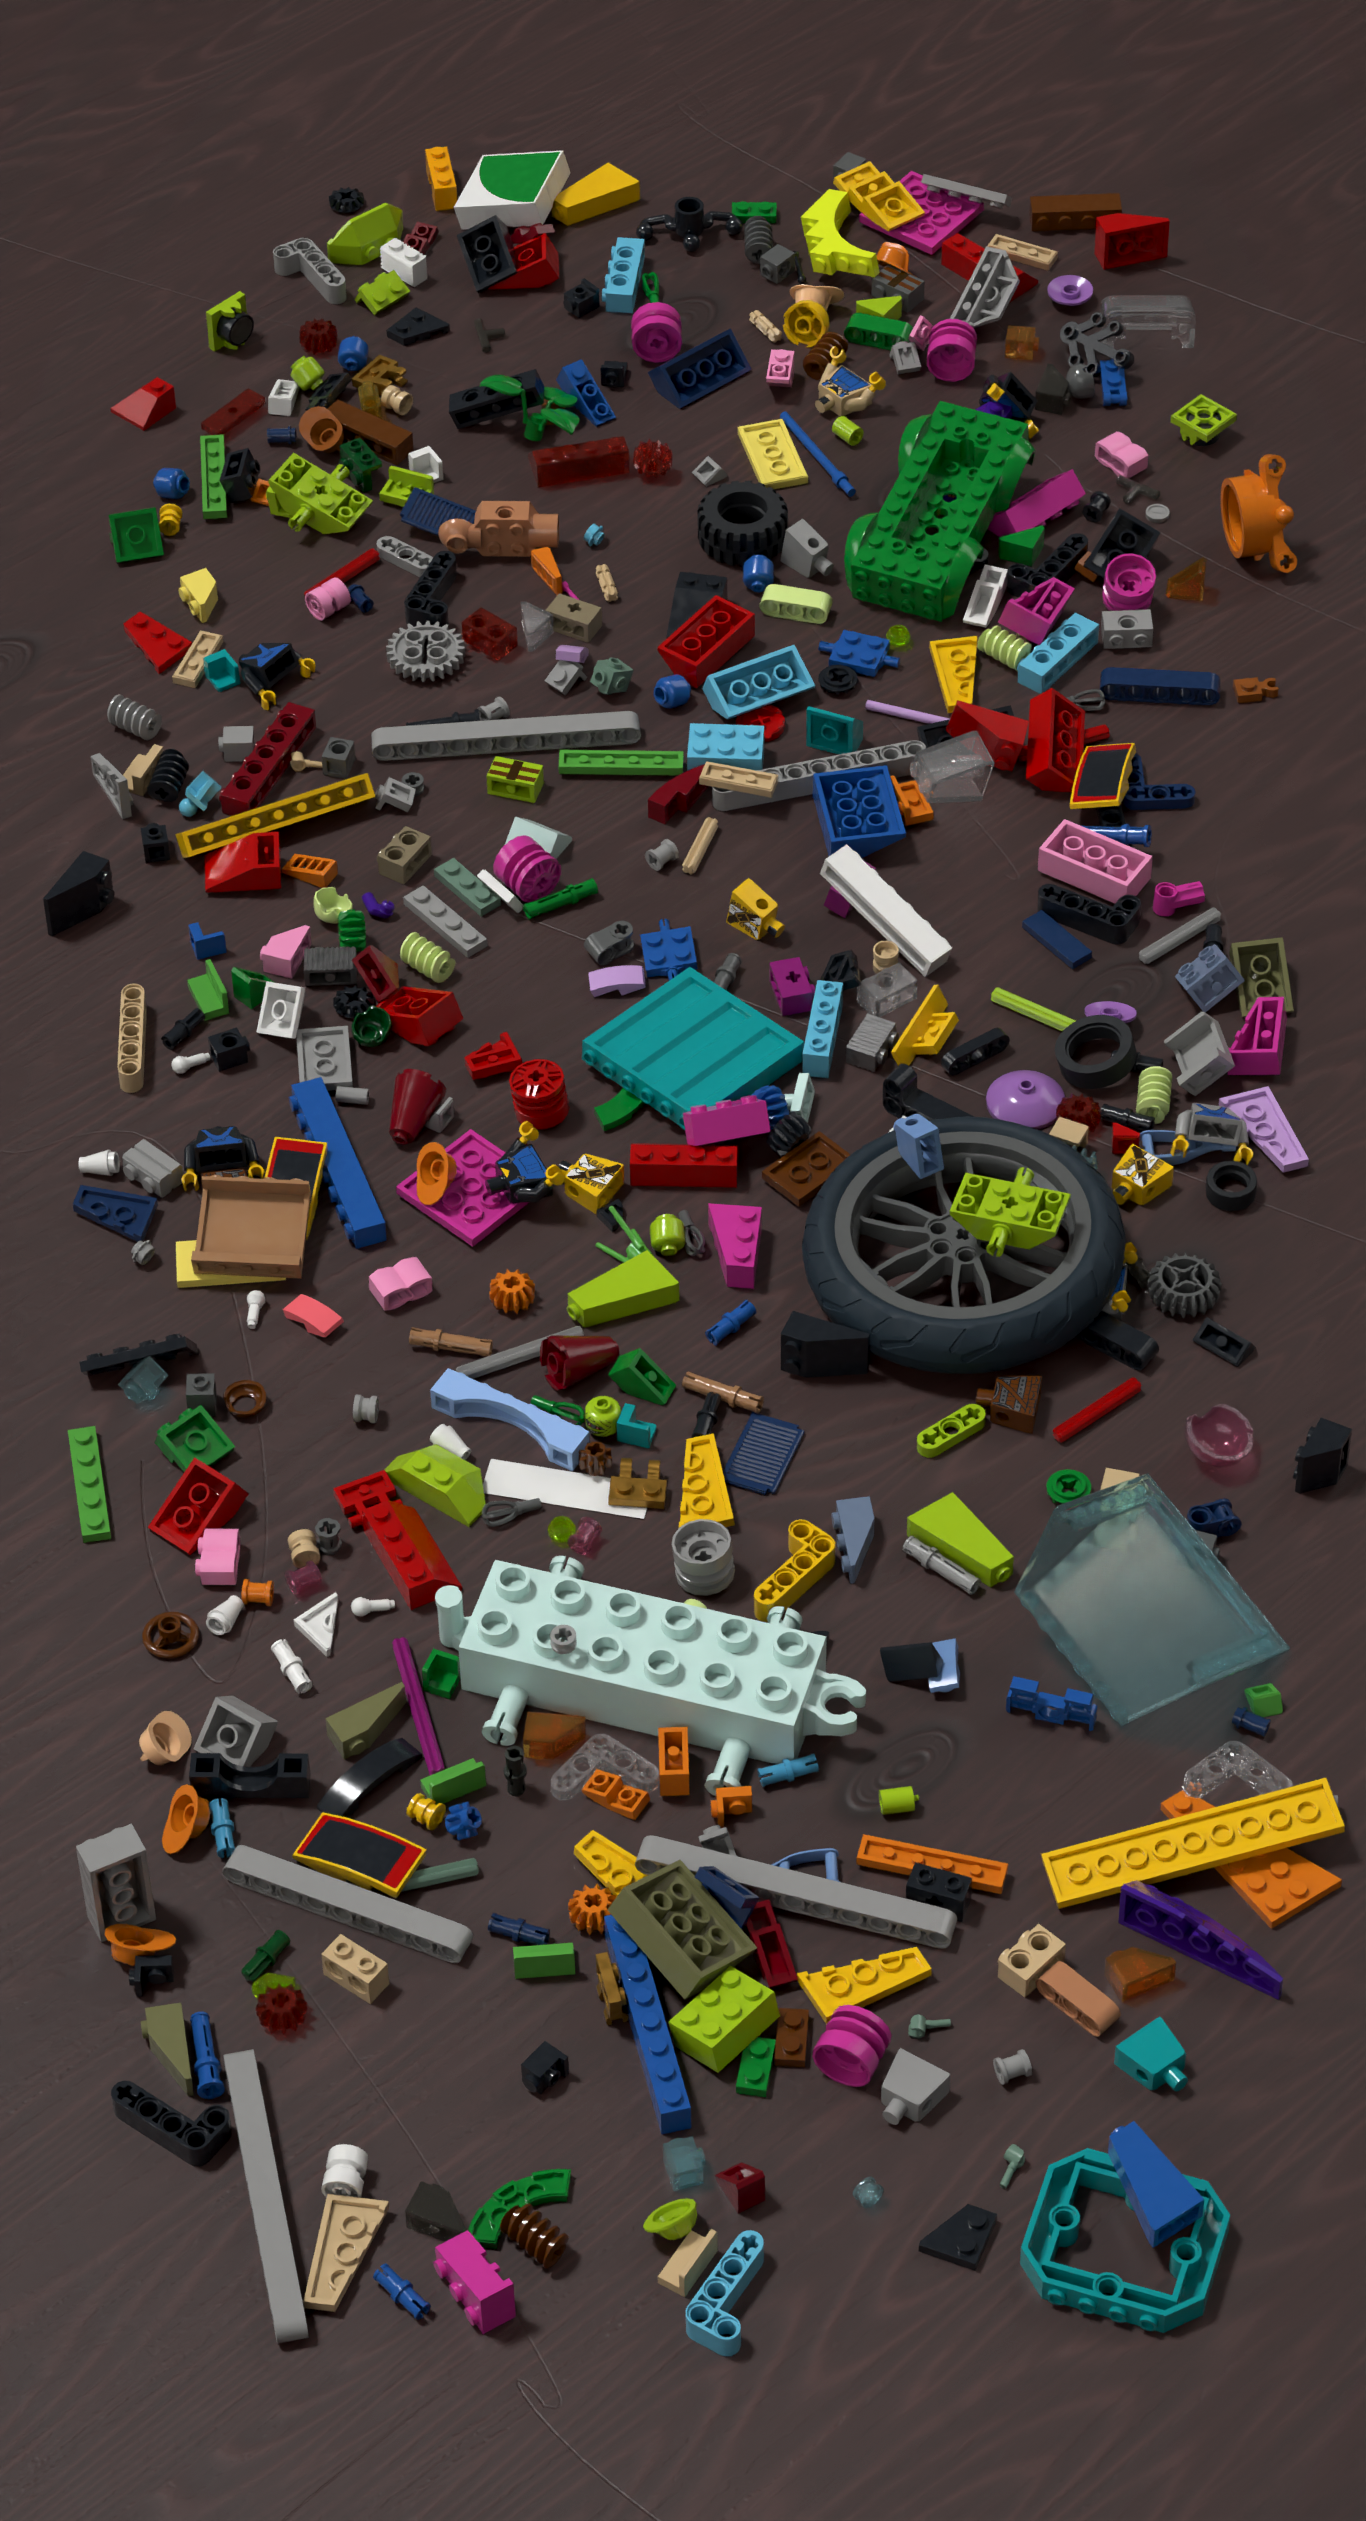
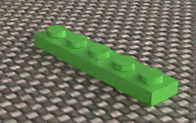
M224 435L200 436L203 519L227 518L226 492L220 483L225 463Z
M560 750L559 774L680 775L683 773L684 752Z
M92 1426L68 1430L83 1543L111 1539L96 1428Z

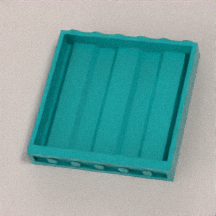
M689 967L582 1040V1060L685 1130L683 1113L691 1111L690 1107L697 1105L710 1107L715 1106L716 1102L731 1100L732 1102L741 1100V1097L752 1096L755 1090L770 1085L803 1061L804 1041Z

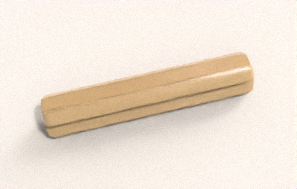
M710 817L705 819L682 864L683 872L689 874L696 872L718 828L717 819Z

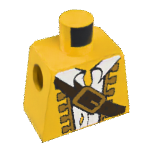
M746 879L732 891L726 923L755 940H760L768 932L777 938L785 929V925L776 919L778 904L751 879Z
M1132 1144L1113 1170L1112 1189L1114 1190L1113 1195L1117 1204L1122 1205L1129 1199L1138 1205H1145L1172 1186L1174 1167Z
M583 1154L574 1165L563 1160L558 1166L562 1170L561 1174L564 1176L565 1194L594 1214H597V1210L604 1207L624 1184V1165L597 1156Z

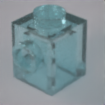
M148 1356L137 1362L118 1385L124 1390L125 1395L129 1399L134 1400L138 1404L146 1399L148 1401L154 1399L160 1393L161 1389L159 1386L168 1377V1374Z
M693 2136L684 2139L676 2138L668 2143H664L663 2162L673 2191L703 2184V2165H706L702 2147L696 2148Z

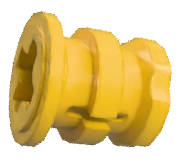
M175 504L163 505L159 511V529L164 535L173 536L179 532L183 512Z
M419 1793L409 1802L406 1814L410 1818L416 1817V1821L421 1824L427 1823V1829L434 1830L441 1823L446 1812V1806L443 1803L436 1805L434 1800L430 1798L425 1799V1795Z

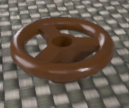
M165 1612L153 1617L145 1625L142 1633V1641L145 1648L151 1654L166 1659L178 1658L189 1653L196 1646L199 1639V1628L196 1622L188 1615L179 1612ZM181 1622L189 1627L191 1633H186L181 1629ZM158 1625L160 1637L152 1643L151 1632ZM176 1641L186 1642L184 1646L178 1649H162L168 1643Z

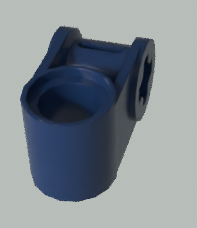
M1224 1498L1191 1507L1187 1513L1185 1528L1217 1535L1218 1538L1236 1533L1241 1528L1242 1522L1239 1517L1234 1515L1230 1500Z

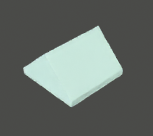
M515 817L506 843L517 836L526 835L532 837L542 846L544 851H547L552 857L557 859L570 844L572 837L534 821Z

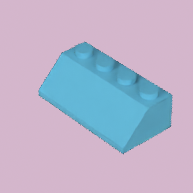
M791 645L708 675L702 689L712 709L726 719H730L813 689L815 684L795 645Z

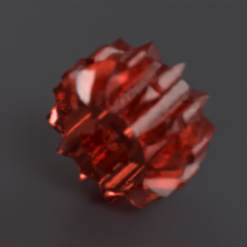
M314 318L313 321H305V325L300 326L299 342L301 347L305 349V352L312 351L313 355L316 353L324 354L325 351L331 352L332 348L337 346L338 333L336 326L332 325L331 321H324L323 318L316 320Z
M650 439L647 443L640 442V445L635 447L633 454L634 468H637L638 474L645 473L647 478L650 475H653L656 479L659 474L665 476L666 472L672 467V450L669 449L667 443L661 444L659 439L656 442H652Z
M1071 1093L1069 1098L1062 1097V1101L1056 1108L1057 1120L1059 1117L1089 1126L1088 1132H1095L1096 1127L1101 1121L1099 1103L1094 1102L1092 1096L1085 1098L1083 1093L1080 1096H1075Z
M280 1982L276 1989L267 1986L266 1994H259L256 2007V2016H258L262 2028L269 2027L271 2034L281 2030V2033L285 2035L289 2028L296 2031L298 2024L304 2023L306 2019L305 2014L308 2010L302 1991L295 1990L292 1983L286 1988H283Z

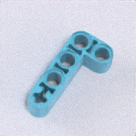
M747 2230L737 2236L686 2308V2333L688 2337L722 2356H732L741 2347V2324L738 2319L728 2313L764 2262V2239L758 2232ZM729 2273H738V2275L732 2276ZM720 2296V2297H722V2298H720V2299H713V2298H711V2297ZM700 2319L705 2320L702 2323L695 2322ZM730 2334V2335H732V2336H731V2337H723V2336H721V2335Z

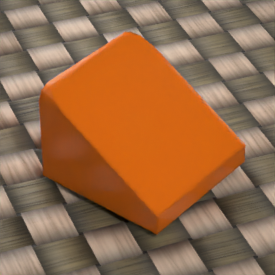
M258 479L253 497L251 498L252 502L269 506L266 499V491L270 486L268 481Z

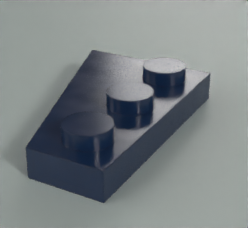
M80 1185L73 1202L74 1212L137 1242H143L158 1207L157 1198Z

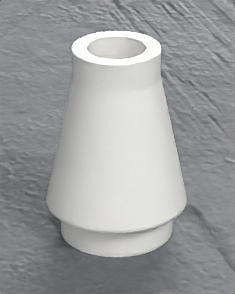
M110 1149L79 1158V1170L81 1173L112 1176L113 1173H118L120 1169L119 1155L117 1152H111Z
M441 1424L430 1436V1442L433 1445L437 1444L464 1460L471 1453V1449L466 1446L451 1426Z
M233 1595L211 1610L206 1620L208 1629L216 1635L229 1633L239 1612L244 1607L243 1601Z

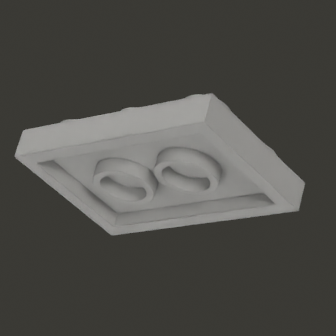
M348 1026L298 1029L296 1037L299 1081L304 1082L322 1077L327 1091L336 1090L337 1086L353 1087Z

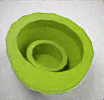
M689 2198L669 2202L653 2211L644 2222L643 2228L646 2232H656L668 2240H676L687 2236L696 2223L697 2204L694 2199Z

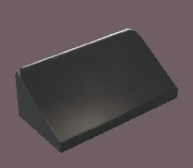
M1206 1317L1193 1338V1341L1237 1367L1256 1348L1248 1340Z
M932 1642L880 1648L885 1675L889 1682L934 1678L940 1674L943 1659Z

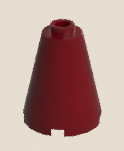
M404 1069L402 1074L400 1072L397 1073L389 1134L393 1141L398 1144L412 1143L445 1098L446 1087L440 1080L437 1083L430 1079L432 1075L417 1069Z
M551 1335L547 1339L542 1340L540 1346L541 1366H546L549 1373L545 1375V1378L555 1390L565 1389L615 1363L619 1356V1346L609 1336Z

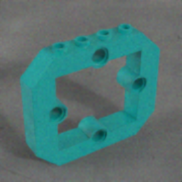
M1086 2148L1048 2166L1021 2246L1020 2265L1040 2297L1052 2304L1074 2307L1087 2314L1095 2313L1109 2317L1115 2322H1127L1138 2325L1147 2331L1165 2333L1203 2315L1229 2232L1230 2213L1208 2181L1182 2174L1204 2198L1203 2216L1195 2221L1191 2237L1178 2238L1171 2245L1169 2270L1177 2279L1172 2295L1123 2282L1114 2273L1105 2272L1098 2275L1055 2263L1054 2260L1058 2248L1071 2246L1078 2239L1080 2214L1073 2206L1079 2185L1124 2197L1126 2205L1134 2211L1108 2153ZM1060 2224H1066L1069 2226L1064 2227L1060 2226ZM1102 2293H1111L1113 2295L1106 2296Z

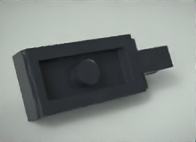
M330 374L309 398L310 404L305 410L307 411L317 406L329 408L351 382L350 374Z

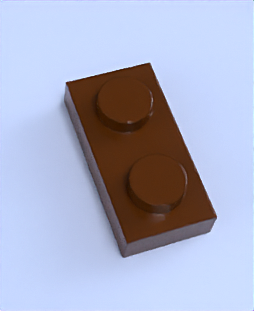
M779 2008L780 2017L777 2022L775 2066L805 2067L809 2010Z

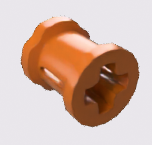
M244 1579L241 1593L243 1604L260 1602L265 1603L266 1606H272L274 1598L273 1581L268 1580L267 1583L250 1582L249 1579Z

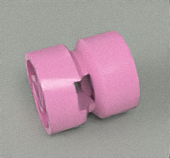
M334 577L323 583L321 587L306 593L305 602L310 613L316 619L322 621L334 614L335 611H339L349 605L351 597L345 584L340 579Z

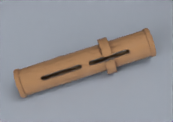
M412 1327L409 1336L410 1345L426 1346L433 1348L434 1351L443 1349L488 1357L491 1356L493 1340L444 1333L441 1329L432 1331Z
M690 1371L686 1373L688 1378L685 1376L683 1378L682 1387L684 1389H689L706 1396L709 1392L720 1394L721 1401L727 1402L730 1407L736 1408L738 1406L757 1414L761 1411L759 1408L763 1407V1396L743 1391L740 1386H728L696 1375Z

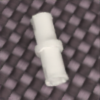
M286 1639L276 1641L271 1646V1651L281 1664V1672L283 1675L288 1676L298 1694L309 1691L313 1686V1682L304 1671L301 1658L295 1656Z

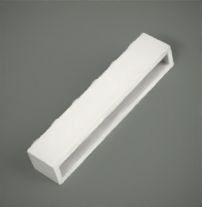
M846 844L825 859L820 874L888 941L894 942L898 946L899 952L924 977L947 962L952 950L948 941L941 937L928 921L922 919L914 911L913 907L905 902L896 893L895 889L878 875L876 870L870 868L861 859L856 851H853Z

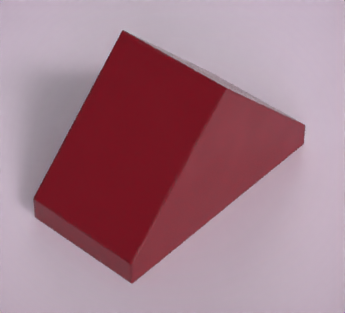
M368 946L352 959V962L378 1003L382 1002L399 988L398 964L374 946Z
M741 2162L714 2175L717 2183L738 2214L765 2201V2175L762 2170Z

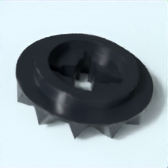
M340 187L339 191L334 190L332 195L329 196L330 207L342 213L357 211L365 202L364 195L358 191V188L351 189L348 187L343 189Z
M832 665L820 672L818 682L821 689H826L828 694L836 692L837 695L840 692L848 694L849 690L855 689L857 674L848 666Z
M357 985L353 988L345 986L344 990L337 991L336 997L333 998L335 1011L347 1018H355L357 1013H363L375 1004L373 993L368 992L366 987L359 989Z

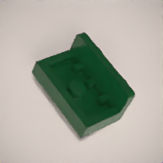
M361 438L340 445L341 459L339 464L343 465L341 470L346 466L350 472L349 477L353 484L358 486L364 493L372 490L371 471L381 468L382 461Z

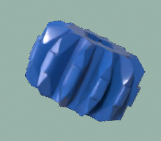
M767 1085L760 1087V1089L755 1090L752 1094L756 1095L757 1099L766 1100L770 1130L773 1129V1126L779 1120L789 1114L788 1103L779 1087Z

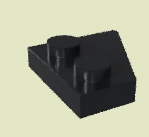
M416 307L386 331L388 338L406 346L419 340L431 338V333L440 330L443 334L450 332V324Z
M852 949L831 955L820 980L842 982L843 991L860 986L858 960Z
M967 2204L923 2238L919 2243L918 2251L975 2271L997 2222V2214Z

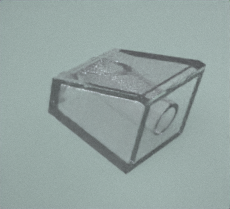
M971 731L917 751L914 761L910 765V774L914 777L919 791L923 794L927 803L982 801L994 761L978 732Z

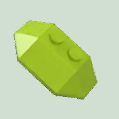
M383 203L350 219L337 232L335 237L327 242L328 259L336 264L363 265L380 257L381 246L394 238L401 239L403 231L402 209L388 203Z
M437 1444L397 1456L384 1469L395 1486L467 1527H470L482 1515V1509L486 1503L480 1468Z

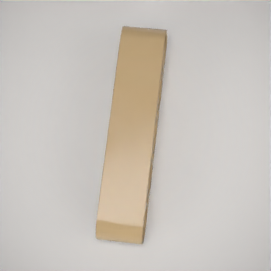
M129 984L121 991L117 1067L120 1088L127 1093L139 1091L143 1087L147 1008L144 988L139 984Z

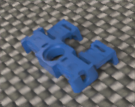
M1013 1676L1006 1698L1007 1712L1010 1713L1012 1707L1021 1708L1035 1713V1719L1064 1725V1721L1069 1719L1089 1724V1731L1093 1730L1097 1719V1705L1093 1704L1092 1706L1093 1694L1067 1688L1065 1697L1039 1692L1038 1694V1681Z

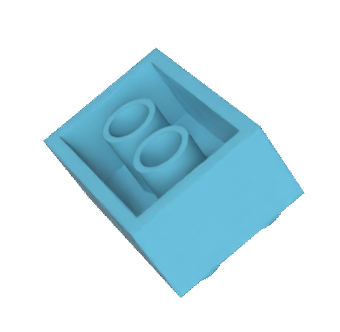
M690 723L687 771L704 765L706 761L755 771L763 770L764 726Z

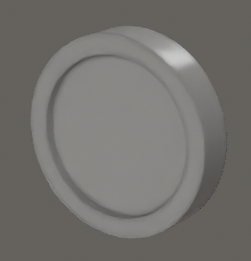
M1152 504L1146 509V518L1154 523L1165 522L1169 518V509L1162 504Z

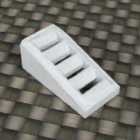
M280 379L276 381L268 397L269 414L291 415L300 388L295 381Z

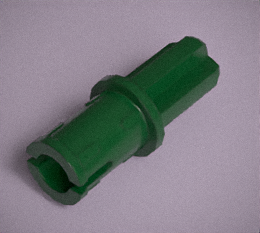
M276 1930L262 1947L259 1946L255 1950L256 1954L241 1970V1974L248 1982H255L268 1966H273L276 1963L278 1955L291 1942L288 1935L281 1930Z

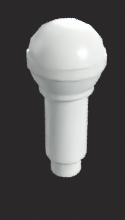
M200 1053L190 1057L177 1056L173 1059L171 1066L174 1072L183 1074L190 1067L209 1061L210 1055L209 1053Z
M258 1290L251 1291L247 1296L249 1307L247 1327L250 1329L256 1327L260 1309L266 1301L264 1294Z
M358 1597L351 1604L352 1612L360 1617L373 1611L395 1608V1601L389 1599L369 1601V1599Z

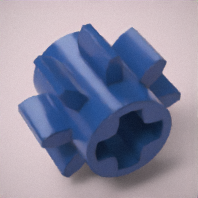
M469 1802L449 1807L451 1814L446 1816L445 1826L450 1834L457 1835L458 1840L478 1835L476 1828L480 1827L482 1818L477 1808L470 1807Z

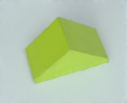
M893 296L856 301V313L898 320L902 317V297Z

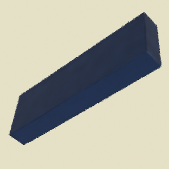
M1040 910L1022 921V928L1071 969L1092 958V951L1044 911Z

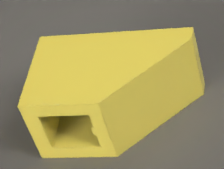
M204 568L180 577L181 587L178 589L182 601L188 603L191 613L197 615L202 623L207 622L218 601L216 581L209 571Z

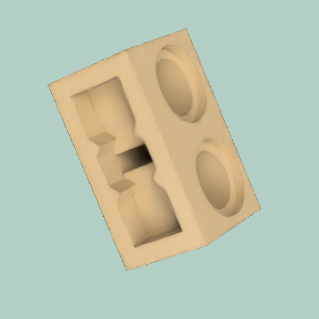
M1037 1924L1031 1931H1025L1016 1945L1001 1953L998 1958V1978L1025 1998L1036 1988V1979L1057 1961H1065L1066 1944L1043 1926Z
M342 1934L321 1954L324 1975L369 2004L389 1985L388 1964Z

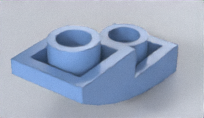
M956 1638L934 1642L933 1645L943 1659V1664L938 1677L928 1678L930 1692H949L954 1688H959L960 1670L957 1663L959 1647Z

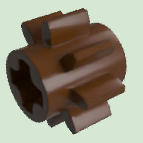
M602 1442L587 1443L585 1450H579L580 1470L585 1469L592 1476L603 1475L606 1467L612 1468L611 1448H605Z

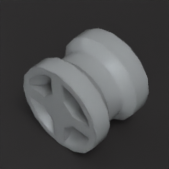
M356 1394L353 1404V1421L368 1420L370 1423H377L379 1397L371 1396L370 1398H364L362 1395Z

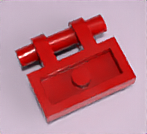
M385 1470L333 1488L334 1497L344 1515L354 1511L357 1514L348 1518L351 1528L360 1525L363 1527L362 1510L366 1509V1507L382 1503L396 1496V1489ZM401 1499L393 1501L399 1504H403Z

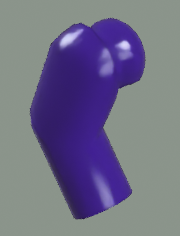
M371 892L365 893L362 896V901L370 915L388 918L393 915L392 911L395 909V906L391 901L387 903V900H385L382 904H379Z

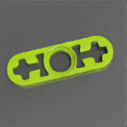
M968 1404L920 1432L917 1436L918 1453L927 1458L935 1457L980 1431L985 1426L986 1413L984 1408L977 1404ZM954 1427L958 1429V1432L956 1434H947L944 1432V1429Z

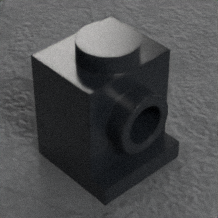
M585 278L582 279L580 285L564 293V308L578 318L599 308V288Z
M150 823L146 827L140 828L145 863L170 860L166 825ZM161 846L164 848V850L149 852V848Z
M544 2041L521 2064L522 2082L525 2087L531 2092H538L539 2094H542L548 2087H553L558 2082L560 2075L566 2077L569 2074L568 2056Z

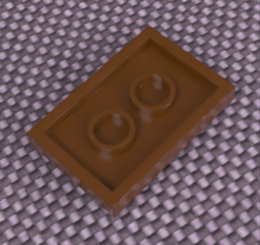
M818 1131L762 1171V1179L799 1207L819 1192L835 1168L851 1154Z

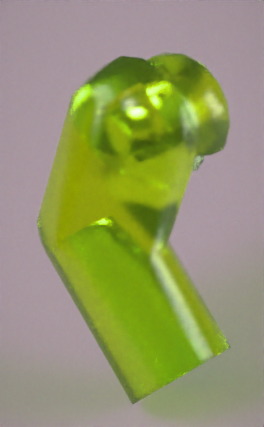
M266 1973L252 1984L251 1991L257 1998H265L277 1990L293 1992L296 1978Z

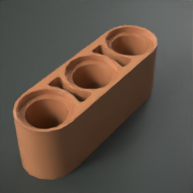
M1057 1961L1036 1979L1035 1983L1038 1991L1093 2036H1100L1121 2017L1118 2006L1109 1997L1064 1962Z

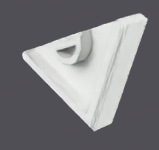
M333 1593L294 1619V1626L326 1657L331 1654L338 1607L337 1593Z

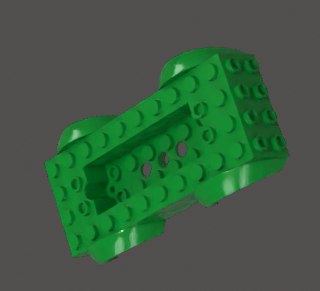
M939 401L933 414L922 415L911 420L903 432L899 446V477L880 512L868 513L856 519L847 537L844 564L847 586L852 593V598L940 622L952 616L977 557L980 560L983 557L984 548L980 542L995 513L1008 509L1026 464L1028 463L1032 466L1036 449L1029 442L1028 424ZM952 494L955 495L957 499L951 502H946L943 500V497L945 495ZM938 515H945L942 519L936 518ZM929 527H935L939 530V532L933 535H928L926 533V529Z

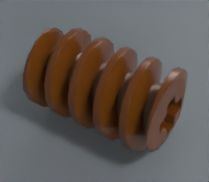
M827 332L822 335L821 339L818 340L803 360L804 371L809 377L821 380L827 364L832 362V357L830 356L832 347L836 346L838 348L836 356L840 354L842 349L845 353L847 352L848 343L843 336L835 332Z
M530 2203L522 2207L519 2205L512 2207L502 2218L500 2230L504 2234H508L512 2241H517L518 2246L526 2249V2252L530 2256H534L535 2260L543 2264L546 2269L551 2268L564 2253L569 2236L566 2233L559 2235L560 2228L557 2226L550 2228L551 2221L548 2218L541 2220V2212L535 2211L532 2213L533 2206Z

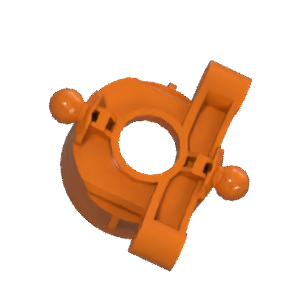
M1266 454L1259 461L1260 476L1247 469L1244 470L1243 476L1224 479L1221 488L1223 528L1228 546L1235 558L1254 556V561H1258L1265 554L1269 553L1272 568L1280 572L1289 573L1296 568L1297 558L1284 542L1283 529L1293 520L1294 512L1290 506L1279 499L1278 485L1286 469V463L1279 455ZM1276 462V467L1269 469V464ZM1284 557L1287 558V562L1281 565L1280 561L1284 560Z

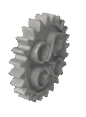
M418 621L417 626L413 627L411 624H407V630L399 628V634L393 633V639H388L386 651L387 662L390 663V668L395 669L396 674L403 672V678L411 675L412 681H415L418 677H421L422 682H425L428 677L435 681V676L444 679V673L452 675V669L459 670V664L464 663V640L461 639V634H456L455 628L448 630L447 624L439 627V622L430 625V621H427L425 625H421ZM428 638L427 663L424 664V643L425 639Z

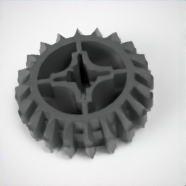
M1185 1252L1183 1256H1178L1174 1253L1172 1258L1164 1256L1162 1261H1157L1155 1267L1150 1271L1147 1287L1149 1288L1150 1299H1153L1156 1307L1161 1306L1162 1313L1170 1311L1172 1317L1175 1314H1181L1183 1318L1186 1314H1190L1195 1318L1197 1312L1204 1315L1207 1309H1212L1215 1302H1218L1222 1283L1220 1282L1219 1271H1216L1214 1264H1208L1207 1258L1200 1260L1197 1254L1190 1257Z

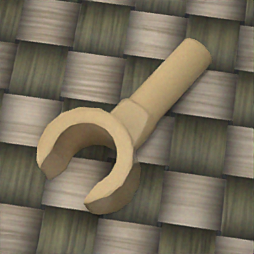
M301 752L291 753V767L297 772L302 771L305 767L322 768V762L306 760Z

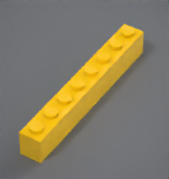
M368 773L360 774L177 833L175 836L182 857L187 858L228 845L252 833L268 832L373 798L375 794Z

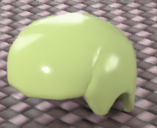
M334 887L321 888L315 892L314 911L316 916L324 922L337 924L338 915L341 911L353 910V903L348 899V895L339 896Z

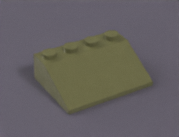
M681 1860L624 1887L608 1908L609 1913L684 1999L704 1990L728 1967H735L757 1949L756 1945Z

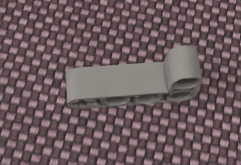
M299 238L277 246L273 250L274 269L278 275L287 276L301 271L329 303L341 304L345 302L347 298L345 277L312 240Z

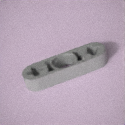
M391 536L381 537L376 543L380 558L418 577H421L433 559L432 556ZM404 555L412 556L411 558L407 559L400 558Z

